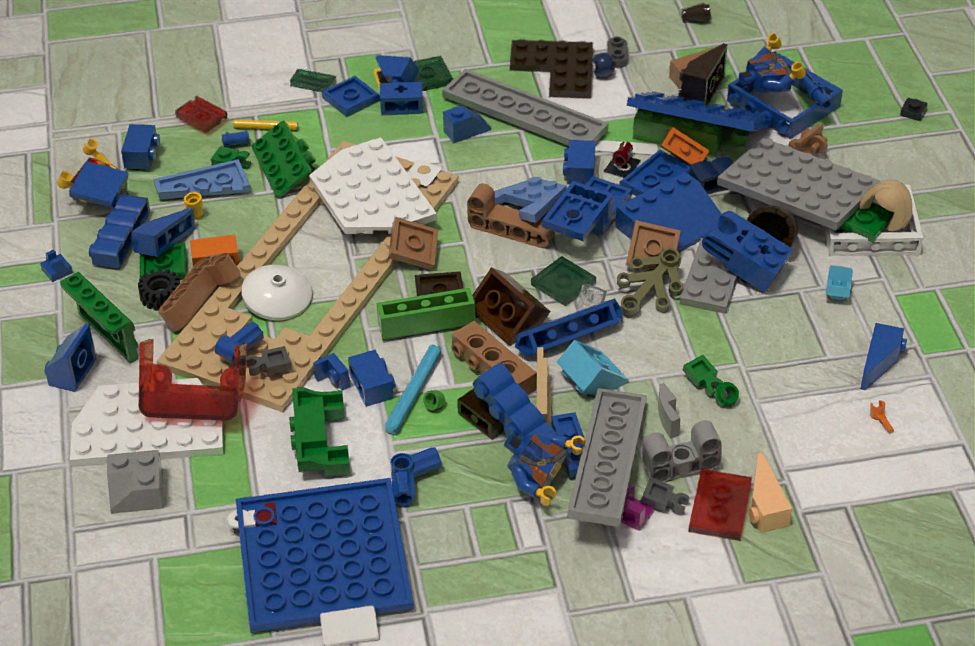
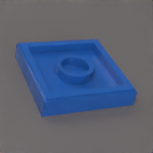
M356 76L321 92L322 98L345 117L380 101V95Z
M86 161L72 185L69 195L72 198L112 208L128 179V172Z

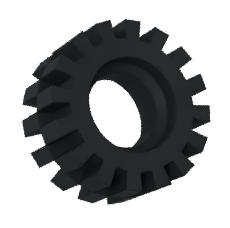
M162 268L158 269V272L151 270L150 274H143L144 278L140 277L138 283L140 301H142L143 306L147 305L148 309L154 307V310L158 311L159 307L164 304L180 284L179 276L174 271L170 273L169 269H165L162 272Z

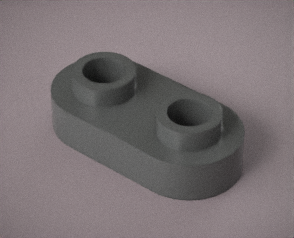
M619 36L609 39L607 41V53L613 56V60H611L612 67H625L628 64L627 41Z

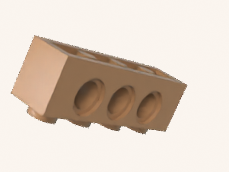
M472 321L452 333L451 348L453 353L457 357L462 358L472 370H476L481 375L501 362L527 395L537 390V372L477 322Z

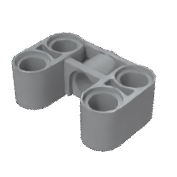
M707 420L700 421L692 427L691 441L668 446L664 435L657 432L649 434L642 443L643 463L649 477L664 483L693 474L715 470L721 463L722 443L712 422Z

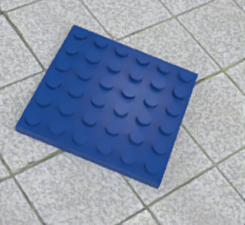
M391 478L236 499L250 633L321 623L320 614L353 608L374 606L376 615L413 609L412 593ZM275 502L276 525H270L275 514L272 509L264 507V503ZM242 510H256L253 517L260 527L244 528ZM267 510L271 512L272 517L268 521L261 522L256 518V515L260 511Z

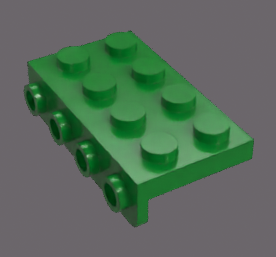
M79 271L61 280V288L76 301L78 314L128 362L132 363L138 360V343L134 337L135 326L133 322Z

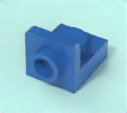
M335 353L313 363L314 377L318 382L329 378L331 383H336L342 391L350 387L349 371Z

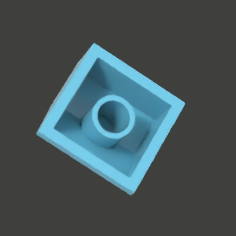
M573 340L557 361L563 369L561 371L562 374L576 383L575 388L583 395L591 394L596 396L598 388L614 390L627 384L629 381L601 350L577 340Z

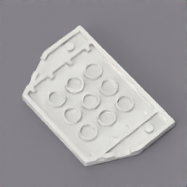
M382 138L373 139L340 150L309 175L310 183L345 234H373V230H388V234H391L392 222L395 217L421 225L437 220V213Z
M198 378L99 385L72 422L71 467L107 464V455L150 450H159L161 459L222 455V410Z

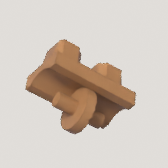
M817 124L812 129H805L801 133V138L792 139L789 142V146L811 155L825 152L828 148V139L822 134L823 125Z

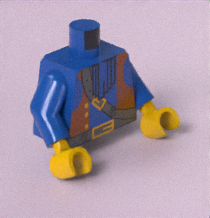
M771 33L767 37L769 43L767 47L764 46L757 55L747 61L746 72L739 73L740 84H751L757 93L791 91L792 83L795 82L794 79L804 78L806 74L801 62H795L790 69L776 51L771 52L772 49H779L782 45L780 37L777 38L775 33Z
M533 433L520 440L514 434L510 435L505 441L504 447L513 453L507 466L512 472L517 488L535 498L540 497L542 505H550L551 499L546 496L549 495L552 498H556V490L550 484L569 454L567 449L571 448V452L575 455L582 454V448L575 447L574 445H585V439L582 436H574L569 440L568 437L556 434Z

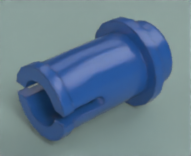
M248 131L226 132V134H222L223 147L231 148V146L250 144Z

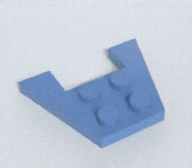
M532 177L526 181L494 191L495 204L508 202L522 206L524 208L519 210L520 218L536 223L554 206L567 187L556 181Z

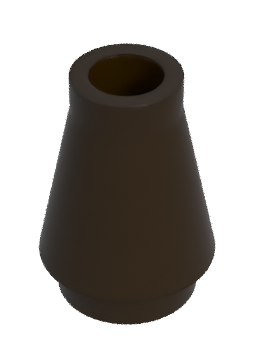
M701 3L682 9V20L697 22L711 20L710 4Z

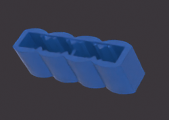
M122 194L115 201L113 210L110 215L106 216L105 225L102 229H99L97 239L89 247V257H91L93 265L118 269L123 265L126 254L133 246L131 232L145 223L150 212L148 198Z
M501 362L478 376L472 383L475 394L488 404L490 414L503 423L504 431L508 437L514 434L522 440L533 433L557 435L554 429L545 422L541 412L530 402L525 391L515 382L509 370Z

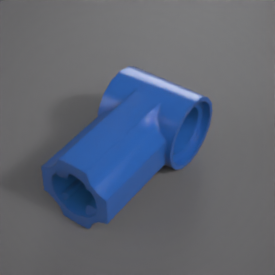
M252 321L231 337L227 335L222 336L215 345V354L233 365H239L245 359L247 351L264 338L263 331L259 328L258 324Z

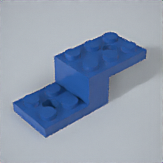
M594 176L590 178L586 185L572 181L543 218L542 227L584 241L591 231L603 235L616 218V207L631 198L632 189Z

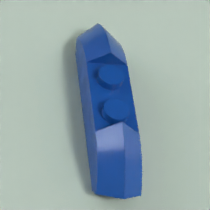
M614 298L519 333L515 348L528 356L537 353V347H543V350L611 326L622 321V308Z

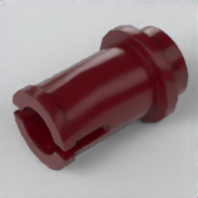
M625 141L619 145V149L614 152L612 159L617 166L628 164L630 160L629 155L633 151V146L630 142H626V144Z

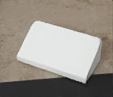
M374 606L320 614L324 646H339L379 639Z

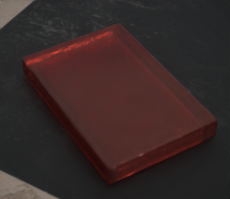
M701 469L688 532L740 541L752 477Z

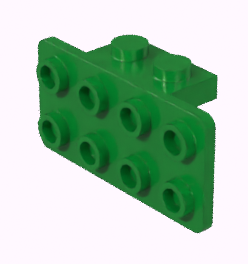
M281 121L273 126L271 130L257 139L252 145L262 170L278 198L284 196L317 169L314 164L316 159L308 151V144L302 138L299 140L295 137L285 121Z

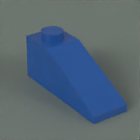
M188 208L145 222L133 230L131 233L134 253L158 257L195 230L193 209Z
M875 323L863 371L862 390H866L896 364L900 352L905 353L907 339L903 338L904 328Z

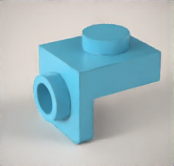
M831 265L829 267L826 295H830L831 298L843 300L844 297L849 298L853 269Z

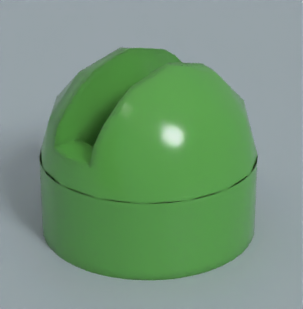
M734 128L731 134L732 143L736 146L746 144L749 132Z
M439 390L427 391L423 398L424 405L429 410L440 409L445 403V396Z

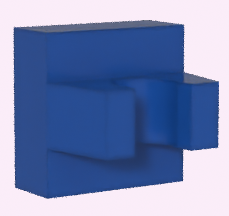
M54 249L46 252V261L40 263L42 271L52 282L73 273L71 265L61 254L57 255Z

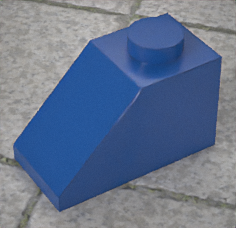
M377 55L375 58L388 83L414 82L419 72L411 57Z
M463 105L443 111V130L453 143L491 130V126L481 115Z

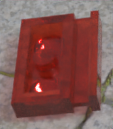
M195 96V100H189L175 110L177 118L205 133L219 125L222 119L226 120L228 118L227 111L199 96Z

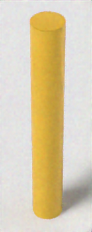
M234 120L233 126L234 128L272 129L273 126L281 121ZM286 122L290 130H298V122Z

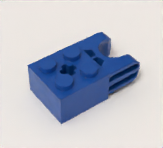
M726 211L718 219L719 231H709L702 239V246L709 254L727 264L726 269L765 293L784 267L793 249L738 214Z

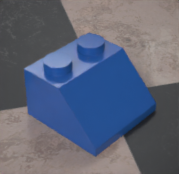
M84 324L69 334L63 343L57 347L52 359L46 363L44 372L49 386L72 392L77 390L97 360L90 325Z

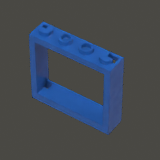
M778 53L781 59L791 69V66L795 62ZM806 69L816 82L826 89L828 96L833 99V106L830 109L823 110L816 103L794 118H790L751 95L750 92L755 89L751 84L741 85L739 78L728 84L727 102L737 108L745 109L747 114L754 112L767 114L766 118L772 119L771 128L792 139L841 106L843 90ZM795 78L792 86L809 95V92Z

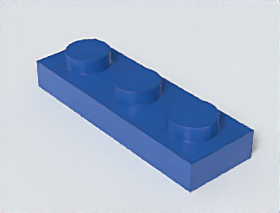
M576 412L551 416V425L557 435L568 437L569 440L574 436H582L584 438ZM575 444L574 446L583 450L584 445ZM568 448L569 454L564 463L569 478L577 475L581 454L575 455L571 452V448Z

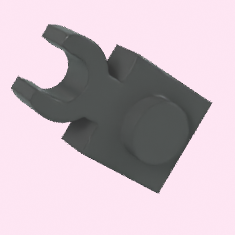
M285 346L261 351V357L249 356L245 358L250 376L258 375L264 370L269 375L291 369V362Z
M650 477L640 502L663 512L667 506L675 514L683 515L686 507L679 503L687 505L690 497L684 493L675 494L672 492L674 486Z

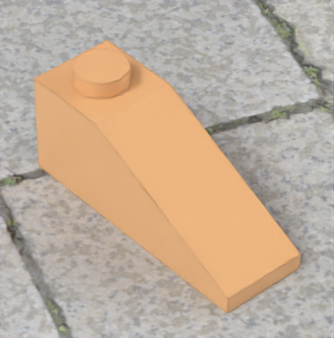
M758 453L752 507L749 508V517L753 524L756 523L760 533L790 526L792 507L764 454Z

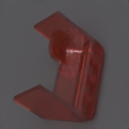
M154 339L141 341L138 400L140 412L144 416L151 418L231 420L239 412L245 386L247 343H240L234 346V367H229L222 372L220 386L172 384L170 368L164 364H153Z

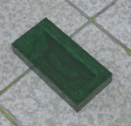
M299 68L290 79V86L317 92H322L336 83V76Z

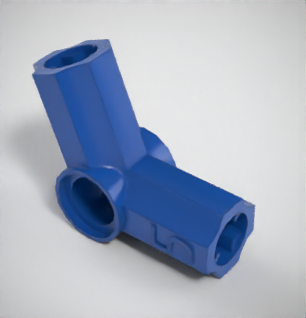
M435 447L412 455L399 453L391 458V479L395 503L403 507L415 502L414 478L442 467L439 452Z

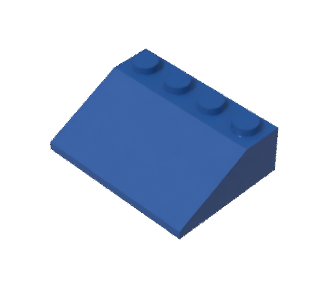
M683 172L617 206L616 228L630 240L636 220L681 230L677 245V251L681 252L700 242L701 238L709 231H719L718 219L722 213L700 182L687 172Z

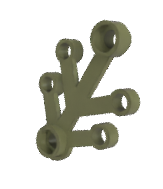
M666 248L656 257H634L631 259L630 269L635 273L628 274L622 272L618 274L617 285L620 288H628L631 283L644 282L634 295H626L622 298V313L626 316H633L638 313L640 302L653 287L657 298L655 308L659 312H666L670 305L662 279L666 271L670 279L669 293L672 296L682 294L683 284L679 281L677 268L681 264V255L676 249ZM657 266L654 271L642 272L644 267ZM664 302L666 305L661 306L659 303Z

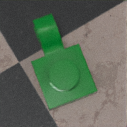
M220 146L210 159L211 165L239 159L243 169H248L251 165V161H246L250 155L249 152Z

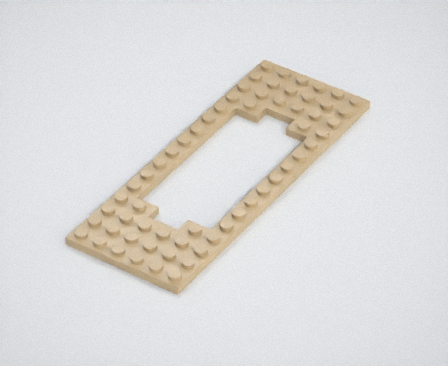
M342 141L326 161L332 158L340 150L349 148L356 144ZM396 157L406 172L415 164V162ZM423 165L418 167L417 171L420 174H427L431 169L429 166ZM442 170L429 186L421 185L419 179L412 178L435 212L459 183L458 175ZM309 180L237 265L240 275L234 281L219 286L156 361L157 367L188 379L198 378L204 385L284 412L293 400L292 388H302L314 373L313 363L327 356L398 263L397 260L388 258L391 234H388L310 336L284 327L276 339L264 336L261 341L247 351L245 358L249 356L261 357V351L285 346L291 362L290 370L269 375L264 370L258 375L250 376L246 359L239 365H233L215 354V345L222 336L227 335L231 337L245 325L252 322V316L233 310L242 299V284L246 276L259 267L270 265L320 204L325 205Z

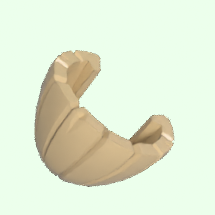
M893 179L881 181L869 188L862 196L859 204L860 209H869L874 199H876L880 206L894 212L888 224V231H900V229L903 230L908 226L912 216V198L908 188L902 182Z

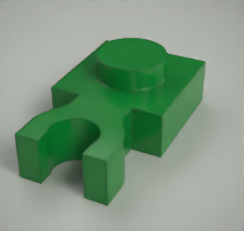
M701 355L683 366L684 373L695 386L703 385L706 395L709 398L714 397L715 390L712 387H717L723 381L716 378L718 371L708 359Z

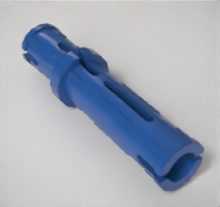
M807 71L804 78L797 79L809 92V97L816 101L823 110H828L833 106L834 101L828 96L826 89L821 84H818Z

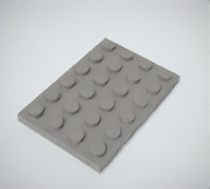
M762 138L718 176L717 185L771 206L784 208L792 214L837 230L860 208L859 204L865 192L879 183L880 180L855 172L850 168L836 165L831 161L817 158L809 153L798 151L790 146L774 142L771 139Z

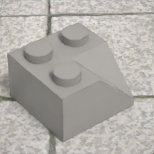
M159 450L107 455V479L111 514L163 509V469Z

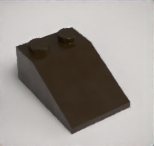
M723 43L691 60L687 67L681 70L679 81H682V86L679 89L678 96L684 97V101H692L694 99L705 101L707 106L710 104L725 78L728 44Z

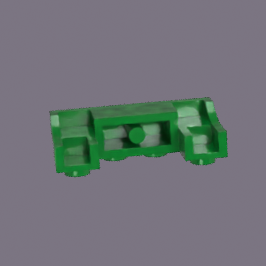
M305 387L292 388L294 417H289L290 431L295 432V435H291L292 450H297L298 472L324 470L325 477L350 474L348 445L327 447L326 420L345 419L343 391L320 392Z

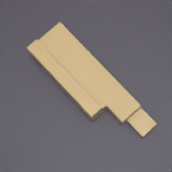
M537 347V408L543 415L545 422L551 426V382H547L548 358H543V347Z

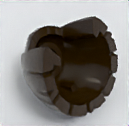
M778 206L760 207L747 218V221L785 243L790 248L797 239V221L792 216V213Z

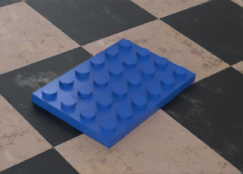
M655 91L641 94L635 93V96L628 97L626 106L748 131L770 128L772 119L766 118L767 114L754 112L745 114V109L729 108L727 110L725 105L708 104L707 106L705 101L694 99L692 101H684V97L674 95L672 97H664V93Z

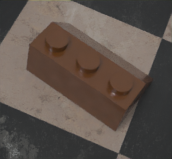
M492 267L472 295L475 302V314L509 345L516 343L520 332L543 324L551 312L510 275Z

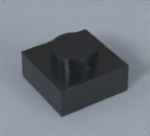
M907 98L901 108L900 116L921 121L927 110L928 103L918 99Z

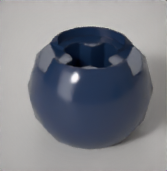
M600 52L593 57L592 62L595 63L596 68L594 70L595 76L607 78L615 72V68L612 67L611 60H613V56L611 54Z

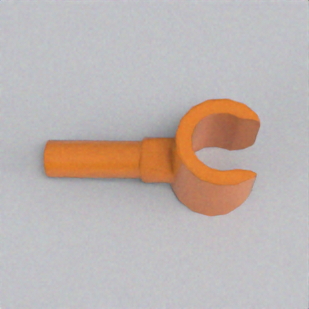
M879 400L878 407L871 403V418L880 420L888 433H892L894 429L885 416V402Z

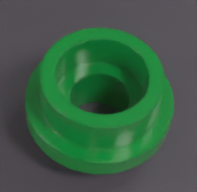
M722 382L715 389V399L722 406H732L739 398V390L731 382ZM724 390L727 392V398L724 397Z

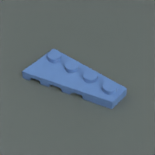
M239 159L153 179L159 199L182 198L191 192H198L201 196L251 192L250 184Z

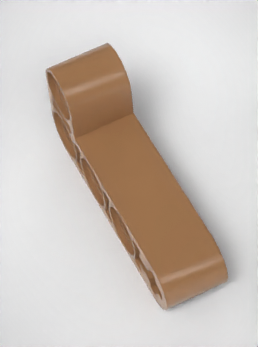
M479 184L467 201L468 223L476 230L539 248L547 247L556 233L542 227L544 217L536 223L529 222L520 218L519 210L495 204V192L487 184Z
M220 253L202 258L160 307L158 313L172 332L182 329L217 285L234 281L240 275V270L228 253Z

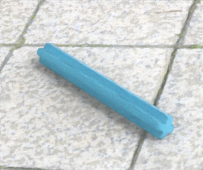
M432 344L427 349L385 423V431L387 433L396 434L441 356L440 346Z

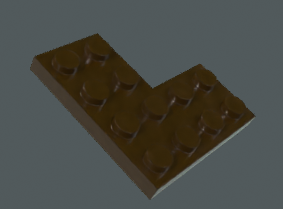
M512 40L510 71L550 72L549 97L591 99L593 42Z

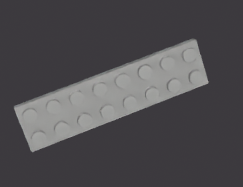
M464 69L442 90V97L568 146L569 140L597 142L608 131L609 123L467 69Z
M598 388L568 507L567 519L620 527L647 395Z

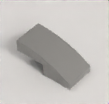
M662 383L659 386L658 412L661 423L671 439L679 436L681 418L675 412L676 397L665 383Z

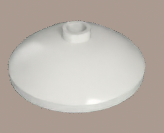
M266 265L253 270L246 276L242 284L241 295L246 307L255 315L268 320L282 321L295 318L308 308L311 302L312 289L307 278L299 271L284 265Z

